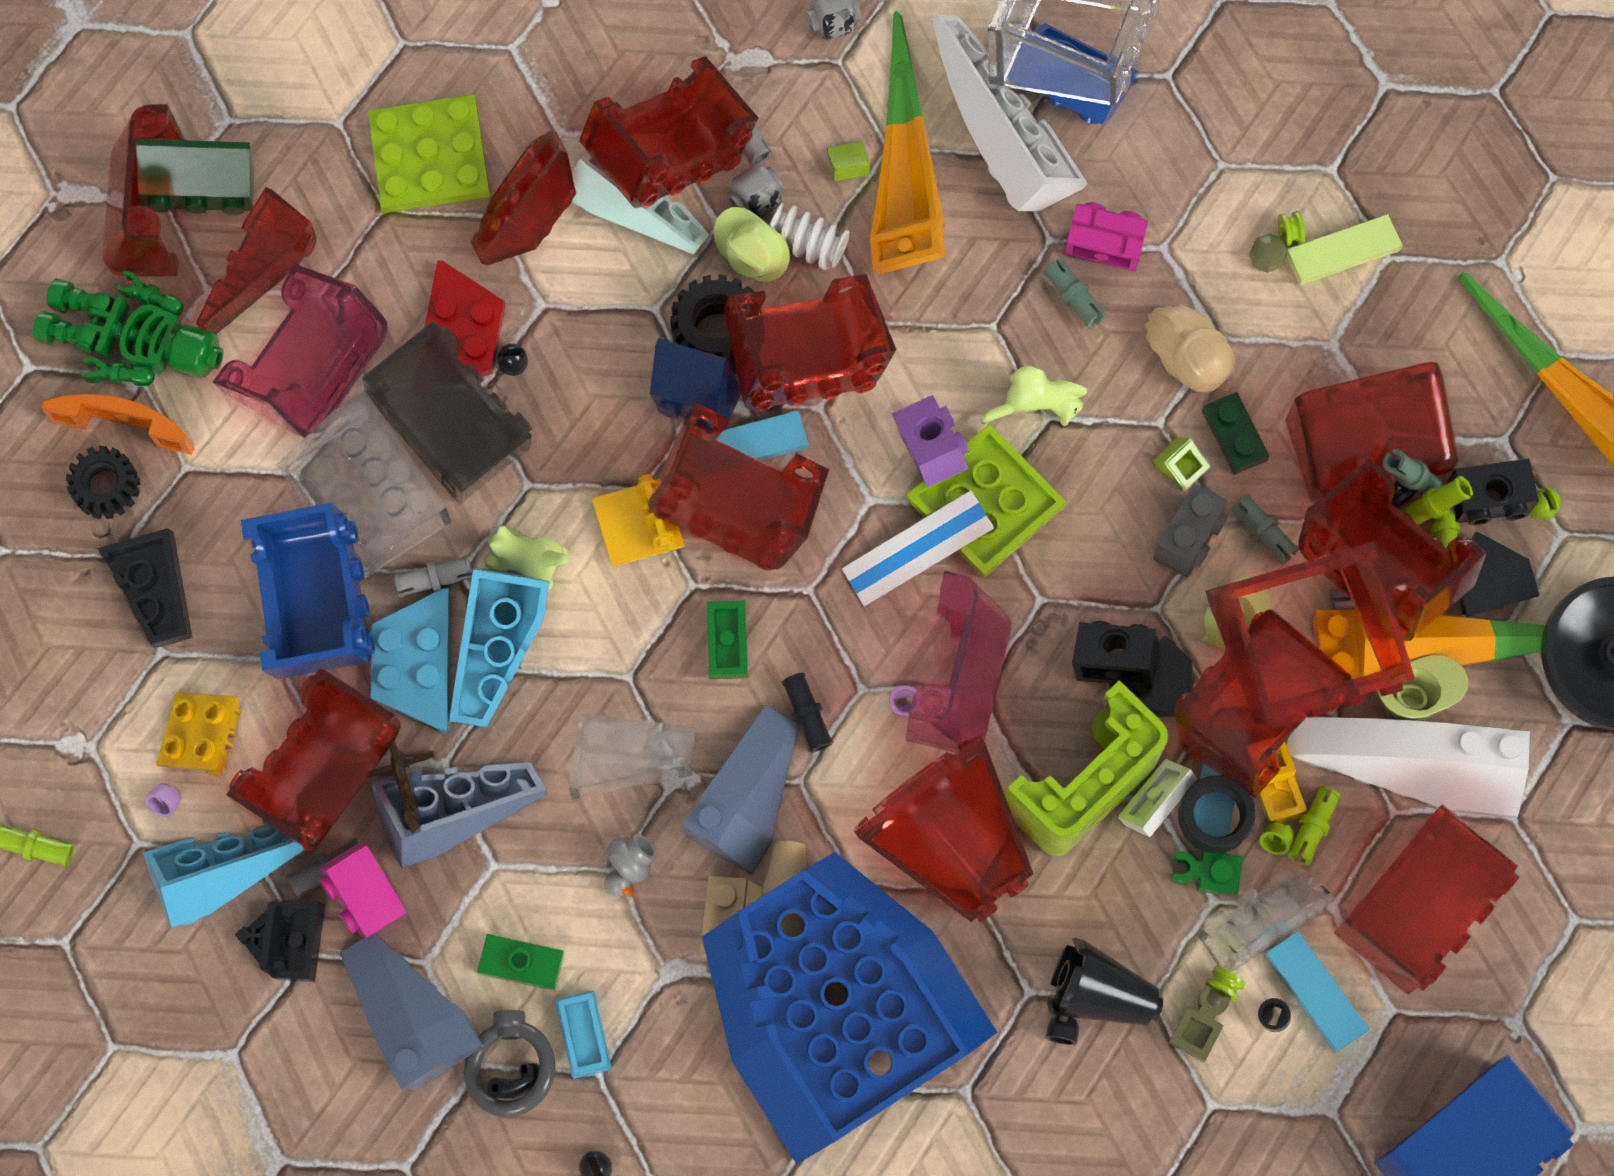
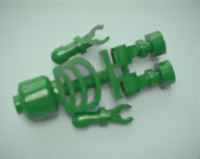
M123 271V274L127 281H133L132 283L135 287L123 288L118 283L115 286L121 295L127 298L141 299V303L144 305L137 308L129 316L126 323L123 322L130 306L124 297L117 296L114 299L102 292H97L96 294L86 293L83 289L75 288L73 283L56 278L48 289V306L54 311L66 313L68 306L76 311L83 309L86 311V315L91 318L90 323L82 322L81 326H72L70 322L61 321L60 317L56 314L41 311L33 325V337L39 343L51 346L55 338L60 343L65 344L69 342L74 344L77 349L86 353L96 351L100 358L108 360L116 338H120V352L131 367H125L122 362H113L112 365H109L97 358L86 357L83 361L88 367L95 366L98 368V370L91 374L79 373L83 380L88 383H100L101 381L111 380L112 384L118 385L125 381L133 382L136 386H149L155 379L153 372H164L168 362L170 367L177 372L203 378L208 376L213 369L220 367L224 355L223 348L219 347V340L216 334L191 325L182 326L177 318L184 309L179 298L171 294L165 295L161 293L159 287L153 284L147 286L130 271ZM99 322L104 323V327L98 326ZM133 342L135 343V356L131 354Z

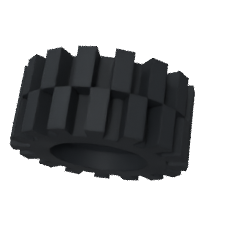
M99 446V452H96L93 447L88 448L87 452L89 455L85 458L79 453L76 456L79 463L76 465L71 462L68 468L72 474H66V481L69 484L66 487L74 502L87 515L91 513L97 519H101V514L106 519L114 518L112 512L115 511L120 516L126 513L122 507L127 504L131 508L135 504L132 496L138 497L140 493L137 485H140V478L137 476V471L128 457L113 447L109 451L106 446ZM104 470L116 474V486L109 493L97 495L91 492L90 481L95 474Z

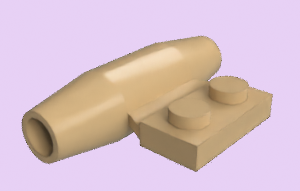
M776 841L762 888L747 878L708 876L702 936L738 911L808 868L807 846L794 841ZM788 914L782 918L781 929L785 935L796 937L802 933L804 924L798 915ZM701 937L700 954L706 956Z

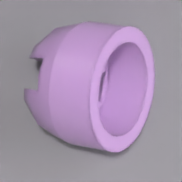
M906 685L894 689L889 697L891 710L896 715L902 717L913 715L919 709L921 702L919 693L913 687ZM908 696L913 697L914 703L904 704L899 707L895 706L894 700Z
M160 783L149 792L145 802L147 807L156 815L170 817L179 806L181 796L176 786Z

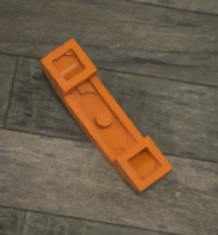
M75 394L43 401L41 409L51 422L86 430L90 417H96L149 430L148 434L156 447L192 455L194 450L186 434L171 420L135 401L110 395Z

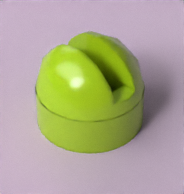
M1549 487L1537 490L1539 502L1533 508L1531 514L1540 520L1552 519L1561 508L1562 501L1559 493ZM1545 496L1548 497L1554 509L1550 510L1548 501Z
M1280 821L1270 822L1260 836V844L1263 849L1277 856L1287 854L1294 840L1292 828L1288 824L1286 826L1281 824ZM1275 836L1281 838V841L1274 839Z

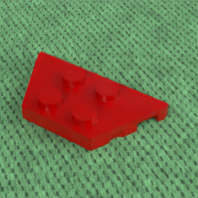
M437 260L412 388L414 396L426 395L425 391L446 384L447 387H452L463 383V381L469 378H481L493 374L505 311L504 300L441 260Z

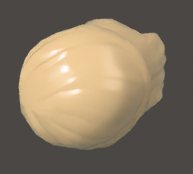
M1183 304L1174 307L1169 305L1155 308L1148 314L1149 321L1144 324L1147 329L1145 338L1153 351L1160 356L1162 364L1171 376L1180 381L1185 387L1204 393L1216 390L1226 381L1234 369L1235 355L1226 337L1221 332L1215 330L1204 315Z

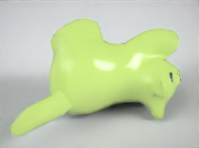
M1032 366L1020 367L1010 376V387L1006 393L1005 404L989 409L981 417L980 421L981 424H987L1015 412L1043 409L1053 411L1059 416L1061 425L1066 426L1069 424L1070 419L1074 418L1083 409V403L1079 398L1086 395L1088 389L1061 379L1050 382L1044 371Z
M500 526L498 531L488 539V547L492 555L487 556L485 559L486 567L491 570L515 572L523 576L550 581L549 590L554 586L552 580L554 571L557 567H561L569 561L567 548L556 540L548 537L531 538L507 526Z

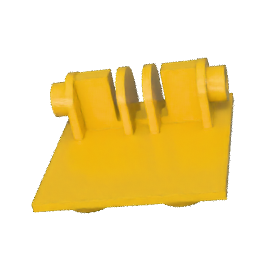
M643 475L638 478L639 484L592 498L612 568L685 547L664 478L653 480L652 475Z
M176 692L156 766L206 770L205 774L220 777L221 772L227 769L226 762L229 752L224 749H232L233 746L231 742L227 741V738H235L236 733L232 730L236 729L238 717L242 713L239 709L238 697Z

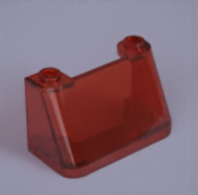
M168 104L143 105L133 112L111 151L103 260L110 272L117 276L125 277L123 271H130L137 277L178 276L179 259L176 254L168 252L160 237L161 223L158 215L153 209L141 206L136 139H185Z
M1437 362L1413 365L1307 391L1295 398L1285 419L1311 502L1322 499L1324 503L1338 501L1346 496L1345 491L1353 483L1392 474L1383 467V460L1388 452L1398 458L1393 454V449L1403 451L1411 459L1422 461L1428 467V471L1438 477L1452 472L1459 461L1444 378Z

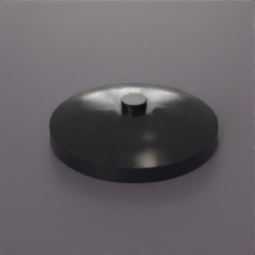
M1604 577L1579 586L1568 593L1555 606L1544 627L1541 642V658L1546 679L1553 693L1566 709L1586 723L1614 731V577Z

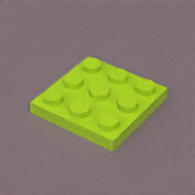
M475 94L368 110L380 206L383 214L491 197Z
M990 424L966 443L969 452L963 454L968 466L967 470L928 488L924 481H922L906 497V500L922 517L926 518L972 490L994 529L956 552L983 579L1061 512L1067 504L1047 481Z

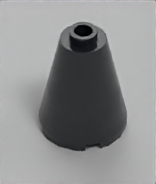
M1074 937L1072 940L1075 947L1066 945L1057 962L1050 984L1057 987L1055 998L1048 996L1047 1006L1050 1013L1063 1017L1144 1026L1148 1025L1151 1020L1156 1021L1163 1008V998L1159 997V988L1085 940Z

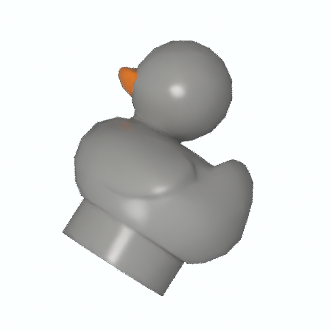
M635 834L631 839L617 838L607 847L605 857L609 858L616 870L610 872L605 878L604 886L606 892L613 897H622L624 895L631 897L633 895L631 883L643 882L650 874V863L656 859L657 854L653 845L643 835Z

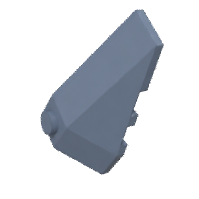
M765 705L683 825L685 836L752 875L772 843L799 724Z
M531 762L484 765L480 771L458 772V767L445 768V773L421 775V770H411L413 773V788L421 819L420 831L412 833L405 821V808L394 777L390 776L371 782V789L386 840L401 868L441 855L547 794V789Z
M376 933L367 938H362L340 953L382 1055L401 1089H420L484 1047L465 1012L443 996L435 985L416 972L409 965L408 961Z

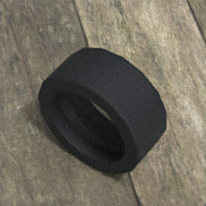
M1208 776L1196 781L1186 791L1178 809L1179 826L1184 837L1195 848L1207 853H1225L1237 848L1251 832L1256 819L1255 803L1249 791L1239 781L1227 776ZM1210 792H1221L1228 795L1236 802L1239 809L1240 820L1237 827L1232 833L1223 837H1213L1204 833L1197 826L1194 819L1196 802L1203 795Z

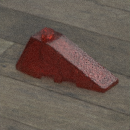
M265 187L241 229L247 231V234L238 250H230L226 259L229 261L226 269L227 275L224 280L219 279L215 282L196 321L198 328L211 331L217 335L296 269L304 256L308 257L316 246L317 236L311 221L268 187Z

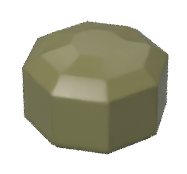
M1269 233L1256 238L1249 256L1255 268L1268 273L1281 268L1288 250L1282 238Z

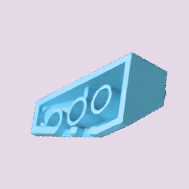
M478 567L473 569L449 721L482 727L488 726L544 620L550 581Z
M303 819L256 827L248 836H231L230 832L217 834V841L195 844L194 838H190L144 852L143 856L162 910L171 928L178 925H189L201 917L210 915L315 843L314 837Z

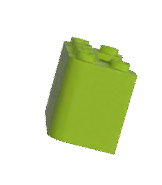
M1120 681L1105 693L1104 699L1107 705L1092 723V738L1103 752L1068 786L1063 788L1051 775L1043 781L1032 782L1027 781L1021 774L1007 788L1001 810L1049 855L1062 856L1070 852L1153 771L1167 744L1168 732L1163 722Z

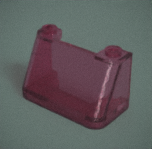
M296 264L286 277L281 290L282 299L291 311L251 367L241 360H232L221 369L213 383L226 395L290 432L305 439H312L318 436L380 348L386 338L388 327L384 316L356 285Z
M944 571L936 616L944 617L949 622L951 638L960 640L949 687L929 684L921 687L915 693L908 717L906 741L958 754L970 755L982 748L986 738L1012 622L1009 615L971 578Z

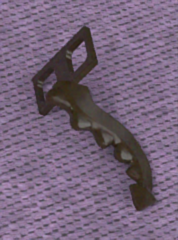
M389 740L391 764L365 772L366 778H371L390 771L393 772V777L405 808V821L410 831L417 833L421 829V819L412 783L413 773L409 765L434 758L436 754L435 751H431L406 759L404 753L398 750L396 743L393 740Z

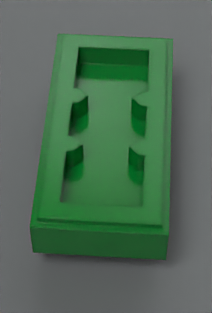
M487 934L477 973L483 976L555 991L564 951Z

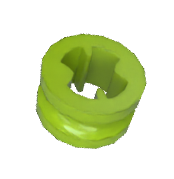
M1292 212L1290 217L1286 214H1280L1278 216V230L1280 238L1283 239L1285 245L1291 246L1292 241H1296L1298 244L1304 243L1305 227L1300 212Z
M1215 966L1212 971L1214 978L1207 979L1205 985L1210 986L1211 991L1222 998L1228 996L1231 1002H1236L1239 998L1237 990H1243L1246 983L1231 971Z

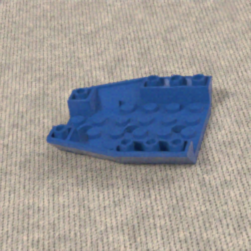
M836 852L796 874L702 936L731 1060L796 1164L836 1142L970 1054L998 1033L934 932ZM795 914L802 919L804 928L799 936L789 937L783 933L781 920L784 916ZM838 982L846 988L847 998L842 1005L833 1006L826 1001L824 991L828 984ZM875 1051L885 1052L890 1058V1069L884 1075H876L869 1069L868 1060Z

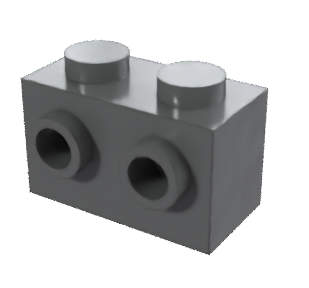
M1194 483L1158 544L1153 559L1187 577L1194 564L1200 567L1211 548L1206 545L1211 533L1218 536L1228 518V515L1223 513L1228 500Z

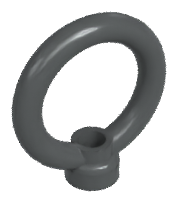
M501 1010L493 1013L494 1025L478 1036L484 1047L465 1059L464 1079L471 1098L481 1109L495 1116L512 1117L532 1110L545 1098L553 1083L556 1065L550 1042L540 1030L533 1025L525 1023V1012L520 1010ZM522 1038L528 1041L536 1050L539 1058V1073L533 1087L524 1096L511 1101H503L489 1096L480 1077V1066L486 1051L500 1039L516 1040Z

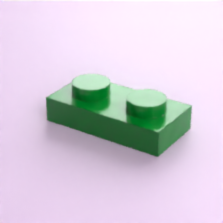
M745 600L707 602L710 680L748 678Z

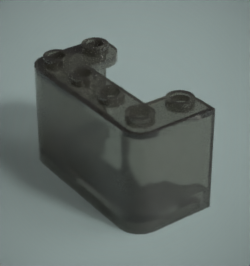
M433 321L362 377L366 395L447 492L461 504L530 449L532 436L529 432L532 430V427L519 412L515 415L509 411L505 412L507 407L496 393L492 392L489 395L480 385L483 379L471 364L464 366L458 359L459 351L456 346L459 342L454 334L446 326L440 329Z

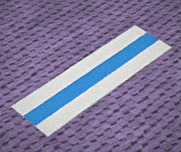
M972 490L846 565L842 570L865 607L991 531L994 527Z

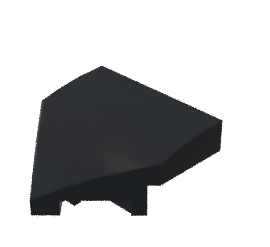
M1479 532L1474 533L1470 540L1471 545L1461 561V566L1455 568L1452 572L1455 575L1454 582L1463 616H1472L1540 596L1528 558Z
M1164 636L1158 641L1159 652L1153 688L1125 686L1157 717H1180L1181 720H1193V684H1195L1192 660ZM1109 684L1110 689H1111L1115 684Z
M282 900L279 904L271 901L267 905V910L250 926H243L235 934L238 940L248 948L260 964V969L268 973L273 979L315 982L325 904L319 901Z

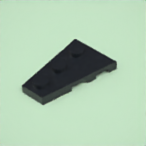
M167 528L97 548L113 572V578L117 585L123 590L131 604L130 608L151 645L159 648L193 638L173 531Z

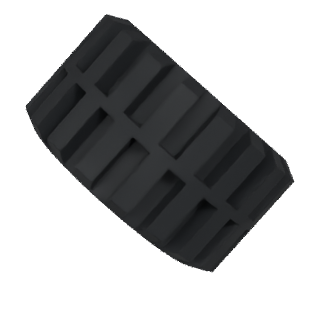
M719 274L718 280H711V275L703 276V282L700 284L696 280L688 283L689 291L687 292L682 289L677 294L678 302L674 301L671 307L672 316H670L673 343L726 358L734 374L740 372L739 366L741 364L747 368L752 364V355L756 357L761 351L760 343L764 341L763 311H761L759 298H754V291L749 286L742 288L741 280L734 277L732 282L727 281V275ZM713 314L728 315L739 324L733 333L723 338H710L704 336L696 329L701 320Z

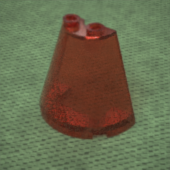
M977 736L961 743L958 746L960 751L955 755L946 752L918 771L872 809L876 815L870 819L867 817L862 818L854 828V833L861 841L970 922L976 918L980 922L989 917L998 908L994 903L1005 893L1010 898L1016 896L1029 885L1026 879L1034 874L987 746L981 736Z

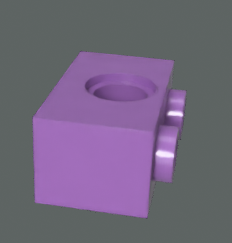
M933 395L892 413L900 436L927 488L968 469L963 454L969 452L966 442L960 431L953 434L951 427L955 426V423L947 406L939 408Z

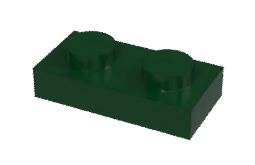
M1238 392L1203 406L1202 412L1234 475L1268 461L1270 456Z

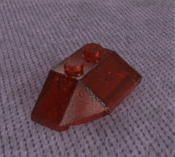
M550 129L545 135H541L531 141L491 197L481 218L479 232H475L471 240V244L481 264L488 266L536 250L542 240L549 235L553 225L563 211L570 206L576 195L568 153L557 132Z

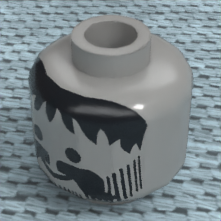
M812 0L811 10L806 12L811 31H819L820 35L826 40H832L853 33L857 28V21L862 19L857 0Z
M754 165L732 179L731 190L733 194L729 195L728 198L732 207H744L760 218L781 204V194L784 193L785 189L774 169L771 167L766 169L761 165Z

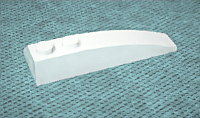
M937 14L932 20L951 90L964 122L982 157L988 164L989 173L998 180L1004 189L1009 204L1017 211H1041L1082 190L1088 183L1049 124L1044 119L1038 123L1027 109L1031 105L1029 100L1023 93L1017 95L1005 83L1009 78L1000 66L998 67L993 62L984 58L987 50L960 17Z
M1289 717L1287 722L1286 745L1292 759L1332 773L1338 772L1353 777L1355 781L1366 785L1373 784L1390 790L1392 794L1403 798H1413L1427 803L1426 806L1437 810L1517 818L1529 770L1530 731L1374 718Z

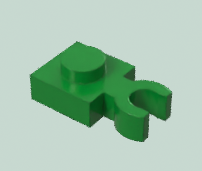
M1203 851L1201 861H1196L1191 854L1178 852L1174 855L1173 861L1185 863L1188 867V872L1186 874L1173 873L1171 881L1177 884H1186L1191 880H1198L1197 892L1236 898L1239 894L1243 856Z

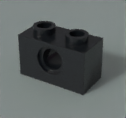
M1529 458L1455 468L1447 480L1448 484L1457 477L1462 476L1468 480L1473 490V496L1470 499L1454 506L1455 519L1458 523L1469 522V525L1477 526L1490 522L1492 518L1505 516L1506 520L1509 521L1519 520L1527 517L1539 502ZM1485 489L1497 491L1501 496V500L1490 498Z
M1105 621L1079 622L1072 660L1076 681L1116 684L1120 681L1124 685L1153 688L1159 652L1156 629L1142 624L1119 626L1111 625ZM1114 649H1123L1119 654L1109 653Z

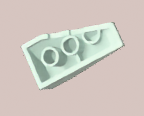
M607 131L579 159L559 190L568 196L573 204L582 207L591 214L694 255L710 234L683 204L672 202L663 191L666 186L659 178L652 180L641 168L644 161L633 150Z

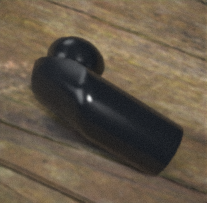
M522 1064L519 1068L521 1078H492L487 1085L489 1096L492 1098L516 1099L525 1095L537 1080L539 1064Z

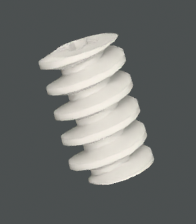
M781 203L769 226L784 237L789 250L793 247V256L800 258L806 253V262L813 264L819 259V268L826 270L831 265L834 268L845 251L850 231L845 230L840 237L835 236L837 225L832 224L824 231L822 230L823 218L819 217L811 225L809 224L810 212L806 211L798 219L796 218L797 206L793 205L785 213L783 212L784 203Z

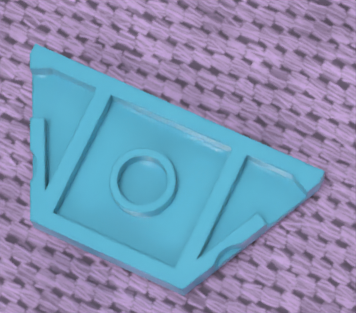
M446 588L373 623L372 635L375 642V654H371V700L387 709L398 711L402 716L415 722L419 721L433 727L442 734H449L450 591L449 588Z

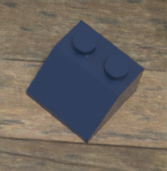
M658 338L655 345L650 395L658 407V411L673 419H678L679 416L691 419L694 424L705 429H711L714 426L725 430L742 393V389L727 359Z

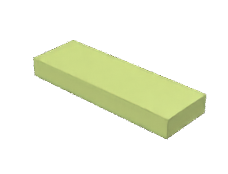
M1387 214L1287 249L1286 257L1301 286L1399 252L1403 245Z

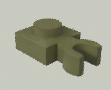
M1208 985L1199 993V1010L1197 1011L1189 1006L1186 1008L1168 1042L1203 1063L1206 1061L1224 1026L1215 1021L1214 1018L1222 1014L1230 1003V997L1225 996L1219 1006L1210 1005L1207 1001V995L1211 987Z

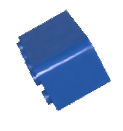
M332 503L241 520L243 539H252L254 553L250 555L251 561L257 565L267 634L262 636L263 644L270 647L269 650L260 651L262 671L279 680L369 662L370 654H375V642L371 631L367 632L365 617L370 616V609L366 595H361L359 580H364V569L360 557L356 558L354 544L359 542L355 521H348L346 514Z
M1506 1055L1489 1066L1479 1075V1078L1470 1083L1466 1089L1412 1134L1404 1138L1396 1147L1386 1152L1374 1164L1384 1176H1538L1543 1171L1539 1165L1542 1161L1546 1164L1553 1158L1557 1159L1574 1145L1569 1138L1575 1132L1511 1057Z

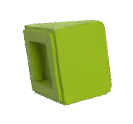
M862 141L827 147L834 182L870 175V163Z
M1176 438L1153 460L1157 468L1182 491H1186L1211 467L1190 438Z

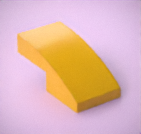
M1280 736L1247 745L1246 753L1267 823L1269 824L1274 821L1284 823L1299 819L1303 814H1307V808L1295 779L1296 769L1284 737Z

